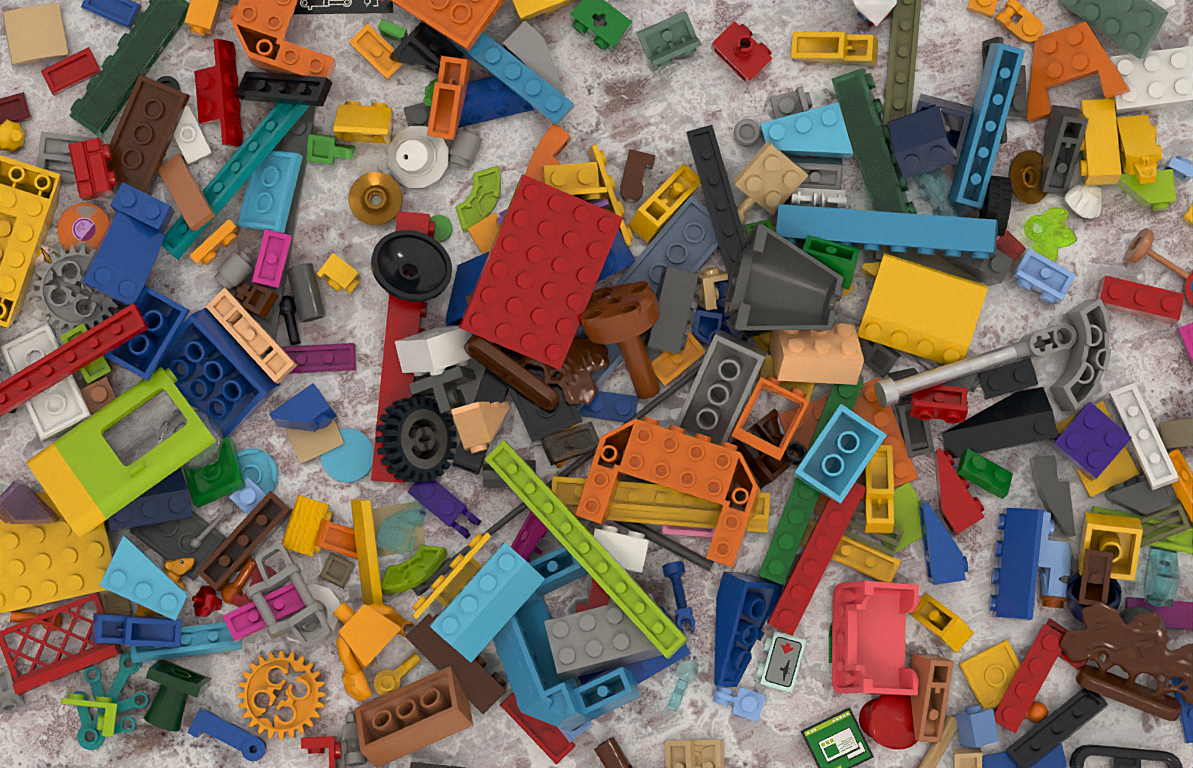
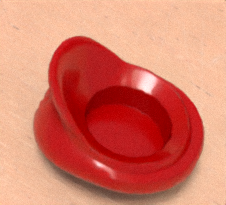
M882 695L877 699L868 701L861 708L859 714L860 727L877 744L889 749L903 750L912 747L918 742L915 740L910 696Z

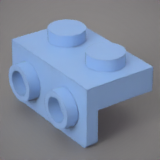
M1028 248L1012 278L1017 280L1016 284L1027 291L1033 289L1040 293L1039 297L1047 303L1054 304L1056 302L1059 304L1063 301L1076 274Z

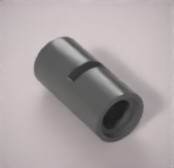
M306 263L288 268L286 271L299 322L305 323L325 317L326 314L313 264Z

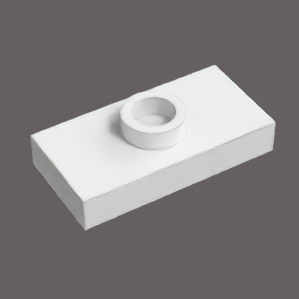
M186 106L174 132V138L188 166L213 155L190 106Z

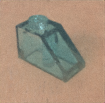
M1150 546L1143 586L1144 600L1153 606L1172 608L1180 583L1177 551Z

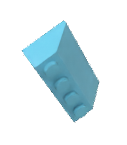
M503 542L429 626L469 662H472L542 584L545 578L506 542Z

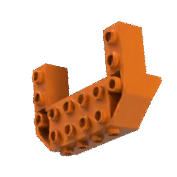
M240 0L238 4L233 5L230 13L231 23L252 65L269 73L327 77L331 81L336 67L333 57L287 42L285 35L298 0Z
M645 416L643 421L634 419L600 437L575 516L605 525L621 476L630 477L631 475L722 506L706 559L732 568L736 567L751 518L755 515L761 492L741 452L737 451L738 446L723 441L721 446L710 443L712 438L696 433L694 438L685 435V429L670 425L669 429L658 426L660 421Z

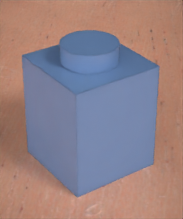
M972 704L965 706V711L955 714L961 746L977 748L999 741L992 708H983L981 704Z

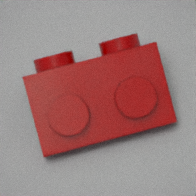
M936 385L911 393L910 416L924 421L939 419L951 424L964 422L968 413V406H966L967 388Z

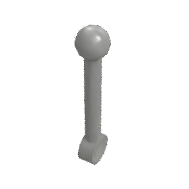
M225 504L222 508L223 511L197 538L191 539V547L198 548L203 538L226 515L233 513L234 509L231 504Z

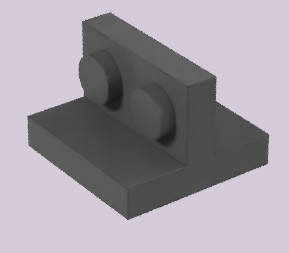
M458 366L444 371L442 374L413 382L409 386L412 395L429 397L435 394L440 413L452 415L451 409L465 405L464 395L460 389H457V386L476 380L473 369Z

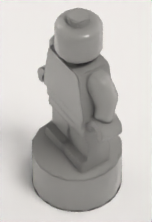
M348 712L345 715L346 723L348 724L342 726V735L340 737V741H346L345 766L363 765L367 763V758L360 751L357 723H355L356 715L353 712Z

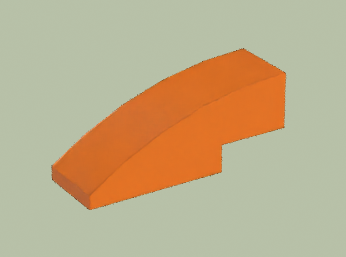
M441 56L438 81L434 85L427 136L450 140L455 139L466 96L472 61Z
M552 124L543 135L528 164L526 176L543 183L542 166L561 165L556 157L571 141V136L559 125Z

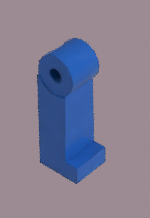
M204 708L199 709L187 732L196 738L200 737L201 733L204 732L241 751L243 757L249 761H258L266 754L267 747L263 739Z

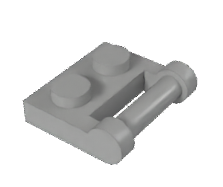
M41 132L36 167L61 174V181L76 183L73 171L49 169L46 167L47 161L72 164L68 145L94 138Z

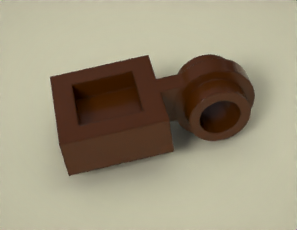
M242 282L240 286L237 285L234 289L236 291L234 296L244 302L242 307L264 319L279 297L273 291L257 283L250 287Z

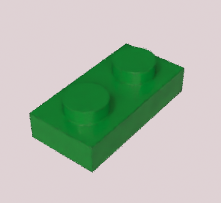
M969 448L962 453L957 470L958 475L1001 499L1009 493L1013 473Z

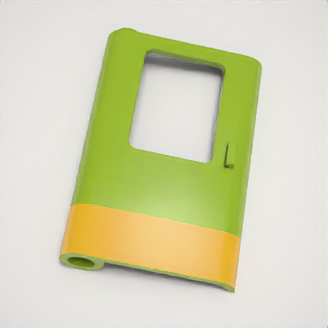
M159 367L154 371L149 381L142 379L26 461L30 470L79 539L216 442L174 383L178 380L169 367L165 370ZM162 391H166L187 419V424L134 463L124 466L104 439L103 433Z

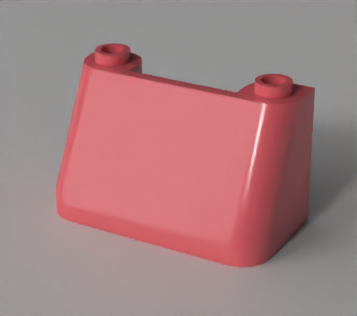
M858 581L840 583L835 587L833 592L832 686L836 693L918 695L919 678L914 669L905 668L906 613L914 612L919 605V585Z

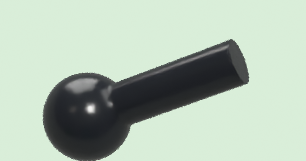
M287 295L283 296L279 303L280 315L284 316L290 345H297L301 341L294 315L297 311L294 298Z

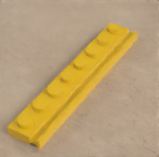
M552 476L551 490L575 515L587 479ZM620 481L607 520L716 529L722 506L659 484ZM760 492L754 517L751 518L747 531L768 533L770 493Z

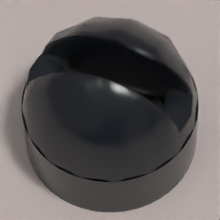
M793 441L788 444L783 458L789 465L795 466L800 464L807 450L802 443ZM797 451L799 455L793 458L791 455Z

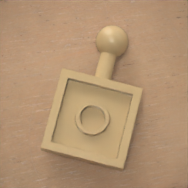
M769 141L764 144L732 180L735 186L748 195L737 207L741 225L745 222V214L755 203H758L771 215H774L778 210V205L784 204L809 176L806 171Z

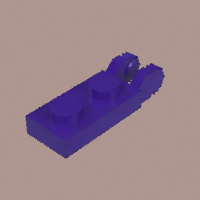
M436 480L415 482L408 490L412 497L448 527L452 526L466 539L471 534L465 527L455 522L458 516L463 513L472 524L477 526L482 522L466 509L467 506Z

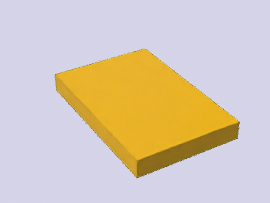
M1103 401L1095 404L1098 409L1112 420ZM1076 414L1056 423L1058 435ZM1124 446L1100 476L1093 481L1089 480L1074 467L1089 498L1139 474L1126 446Z

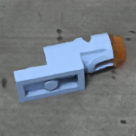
M1044 512L1038 568L1043 569V572H1040V599L1042 600V607L1064 609L1068 583L1076 574L1079 562L1072 557L1070 543L1048 540V537L1052 536L1054 532V520L1050 519L1051 513Z

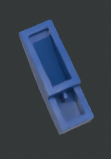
M94 613L91 640L95 643H114L132 646L180 647L182 620L176 619L175 621L170 618Z

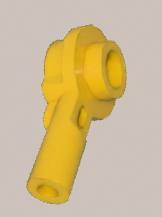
M414 652L394 671L388 669L379 672L374 679L376 692L384 696L399 689L401 678L420 663L422 659Z

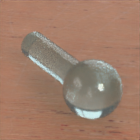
M685 660L678 665L677 676L679 679L667 708L674 711L678 710L688 683L695 680L698 676V667L693 661Z

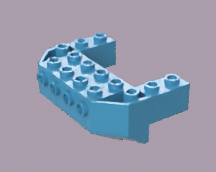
M564 546L529 562L545 580L493 637L497 654L503 663L507 680L513 689L520 711L570 731L642 697L632 671L624 667L580 687L576 678L559 681L544 621L551 620L552 616L543 595L589 573Z

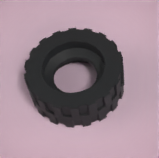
M991 175L982 209H979V219L997 220L999 222L997 236L1003 237L1007 229L1011 210L1012 180L1009 177Z

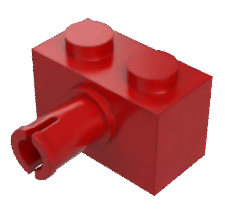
M734 21L712 42L711 50L749 86L771 65L773 58L770 55L772 52L762 42L758 44L751 37L753 34L744 24L739 26Z

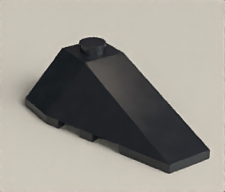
M1044 387L1011 394L964 422L943 432L942 438L945 451L947 450L952 458L955 459L960 458L967 448L977 454L1051 441L1058 438L1053 410Z

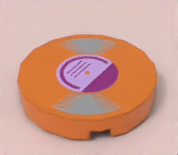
M79 203L73 205L63 212L58 221L57 234L60 243L68 252H70L72 245L75 246L78 253L82 246H86L87 254H90L93 249L98 248L111 223L110 218L101 208L94 204Z

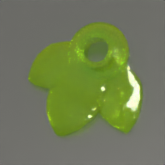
M1058 207L1048 209L1043 215L1031 216L1024 226L1026 236L1034 241L1035 251L1051 261L1057 260L1058 248L1070 246L1077 241L1074 232L1064 224L1069 211ZM1039 224L1042 227V232L1035 233L1033 225Z

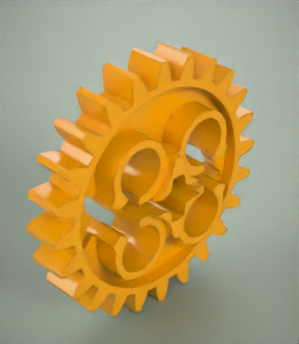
M280 650L278 658L275 657L273 652H269V660L266 661L264 657L259 656L260 665L257 666L254 663H250L249 665L253 672L242 673L248 680L247 682L238 683L239 686L245 688L244 692L237 694V697L244 698L245 701L239 704L238 708L247 709L242 718H252L249 727H254L257 724L260 725L258 734H262L267 729L268 738H272L275 732H278L280 740L284 739L285 732H288L291 738H295L296 729L304 734L305 724L310 727L314 726L311 720L312 716L316 718L321 717L316 709L317 707H325V704L320 702L319 698L327 696V693L319 692V688L326 683L317 682L316 678L321 675V671L312 673L311 670L315 664L311 662L308 665H304L305 656H301L297 661L293 651L288 658H286L284 650ZM289 663H291L294 671L306 672L297 677L296 682H304L307 685L308 691L304 697H297L294 693L295 685L290 683L285 692L288 699L281 700L276 710H281L284 706H290L294 711V716L290 721L286 722L281 719L280 715H275V727H273L269 718H258V716L268 712V708L259 707L256 698L259 693L265 692L270 697L269 705L274 706L279 697L275 694L276 690H283L288 680L283 679L279 684L273 683L270 679L271 671L279 668L283 671L284 675L290 674Z

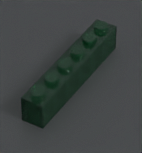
M149 0L150 5L145 12L141 11L133 21L134 27L129 34L125 33L120 38L117 44L119 48L114 55H109L104 60L101 73L98 77L94 76L86 86L88 91L82 99L78 98L71 106L70 111L72 113L69 116L73 121L96 137L101 138L129 100L139 74L147 75L183 25L190 5L187 1Z
M861 68L832 78L873 210L917 214L913 201L908 202L905 193L909 191L907 180L899 175L897 168L899 164L894 150L891 149L889 143L891 135L888 124L883 125L881 114L884 113L882 103L879 98L875 99L872 91L873 88H876L872 73H867L866 69Z

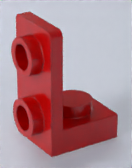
M336 736L301 738V749H308V754L325 753L324 748H329V768H337V758L342 757L341 742H336Z

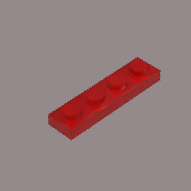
M1042 624L994 711L995 723L1013 733L1017 732L1062 650L1059 646L1064 637L1062 633L1046 624Z

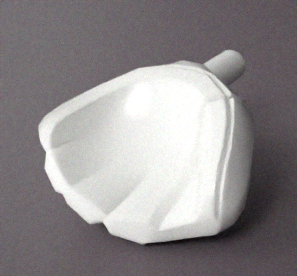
M1085 182L1079 183L1067 191L1064 195V201L1081 217L1097 218L1102 211V189L1098 185H1085Z

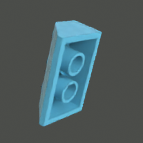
M840 404L792 475L814 490L841 504L887 434Z

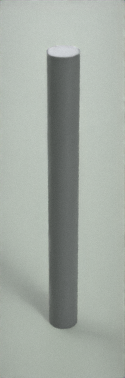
M614 521L633 532L645 534L644 538L707 571H710L714 563L641 523Z

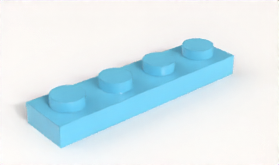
M225 622L181 627L180 647L130 645L131 659L133 663L241 650L242 639L234 642Z

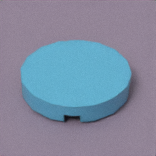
M348 428L339 430L344 444L320 455L322 466L329 476L339 482L352 483L359 481L367 476L372 469L373 444L366 435L358 430Z
M246 448L237 452L244 481L248 477L266 494L269 491L274 492L279 481V470L275 460L268 453L257 448Z

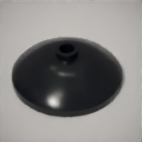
M400 230L384 236L376 244L371 256V270L377 283L392 296L405 301L423 302L434 299L447 288L452 276V263L445 248L434 238L418 231Z

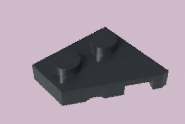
M421 22L393 51L389 58L392 61L439 74L441 56L462 59L464 54L442 34Z

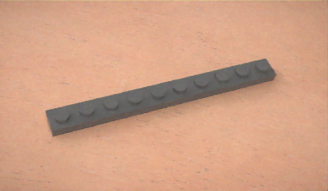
M310 106L282 140L281 151L303 155L284 234L292 235V240L280 288L276 289L261 285L273 291L279 297L265 319L252 313V316L275 341L280 319L279 303L284 296L287 280L286 270L289 268L307 166L308 135L313 133L317 106ZM270 347L265 354H269L273 348Z

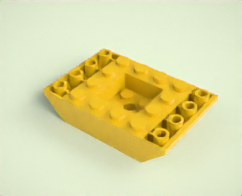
M0 155V326L9 329L23 307L37 263L35 264L37 256L49 232L58 205L61 174Z

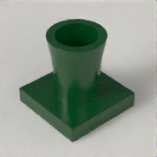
M164 659L157 661L149 667L146 678L160 683V687L144 719L158 728L175 732L180 731L188 696L191 695L198 698L208 689L212 678Z

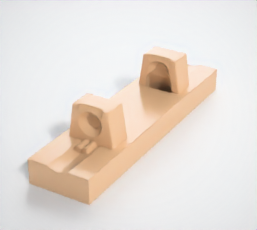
M224 288L205 306L275 383L279 384L297 366L293 359L258 321L242 307V304L228 289ZM272 347L273 350L266 357H263L262 355Z

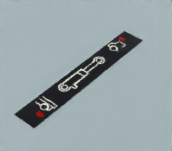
M298 0L293 15L393 13V3L389 0Z

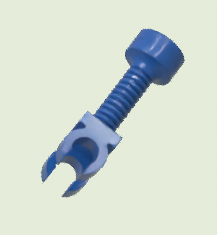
M675 561L667 563L662 568L664 577L672 580L674 598L678 609L675 610L677 627L683 633L682 624L689 623L693 635L695 632V618L693 617L692 607L687 606L682 579H680L686 573L684 562Z

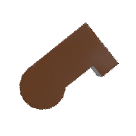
M629 149L620 185V194L624 201L635 203L642 198V180L645 168L653 169L656 155Z

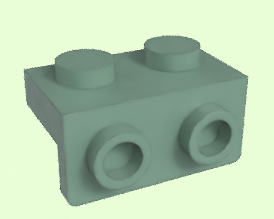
M686 11L636 32L648 62L652 66L657 65V67L671 63V58L680 54L682 56L690 55L697 50L696 47L702 45L700 39L695 34Z

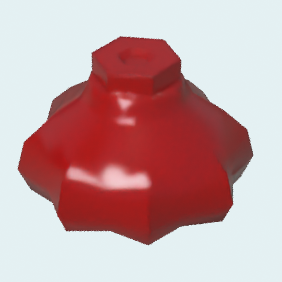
M202 585L196 595L192 597L195 609L194 614L197 617H208L213 611H219L222 607V599L217 597L215 589L210 585Z

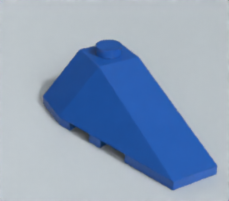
M723 571L716 597L714 685L738 686L752 658L751 649L756 640L761 641L764 632L761 630L782 592V585L745 573Z

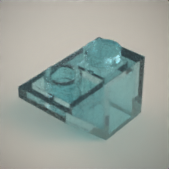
M416 503L383 519L376 537V547L406 557L407 552L412 553L417 541V537L413 536L416 526L422 527L426 512L422 510L423 504Z

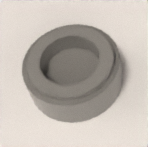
M751 119L739 121L733 131L735 141L743 147H750L756 144L761 134L759 125Z

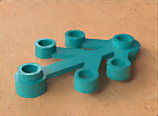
M131 652L124 653L120 657L119 666L121 669L106 696L101 682V670L98 667L91 666L84 671V678L90 683L94 700L95 696L112 698V703L117 704L116 714L133 708H145L150 702L149 695L145 692H137L131 698L116 702L129 676L137 673L142 667L143 662L134 663L132 668L126 667L125 661L127 658H131ZM92 669L97 672V677L94 680L88 677V673ZM76 691L73 693L84 695V700L89 701V697L86 692ZM139 695H143L146 699L143 705H138L136 702V698ZM75 706L77 707L82 724L77 733L78 743L87 750L99 748L104 743L105 737L101 736V730H97L99 714H104L105 709L97 708L98 712L92 721L88 707ZM131 716L123 717L119 723H115L113 735L121 732H133L137 727L136 720ZM126 719L131 720L133 724L129 730L123 726ZM89 731L95 733V739L92 742L86 739V734Z

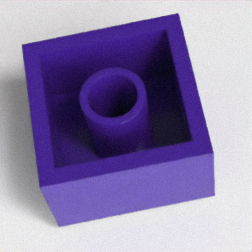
M1088 402L1050 446L1089 480L1093 481L1100 476L1132 437L1094 404Z

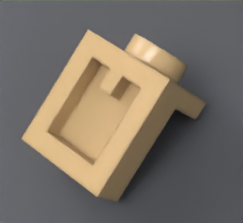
M707 267L703 269L702 273H696L699 275L698 282H701L698 304L705 310L717 309L716 300L719 299L718 287L714 282L728 280V273L719 269V267Z

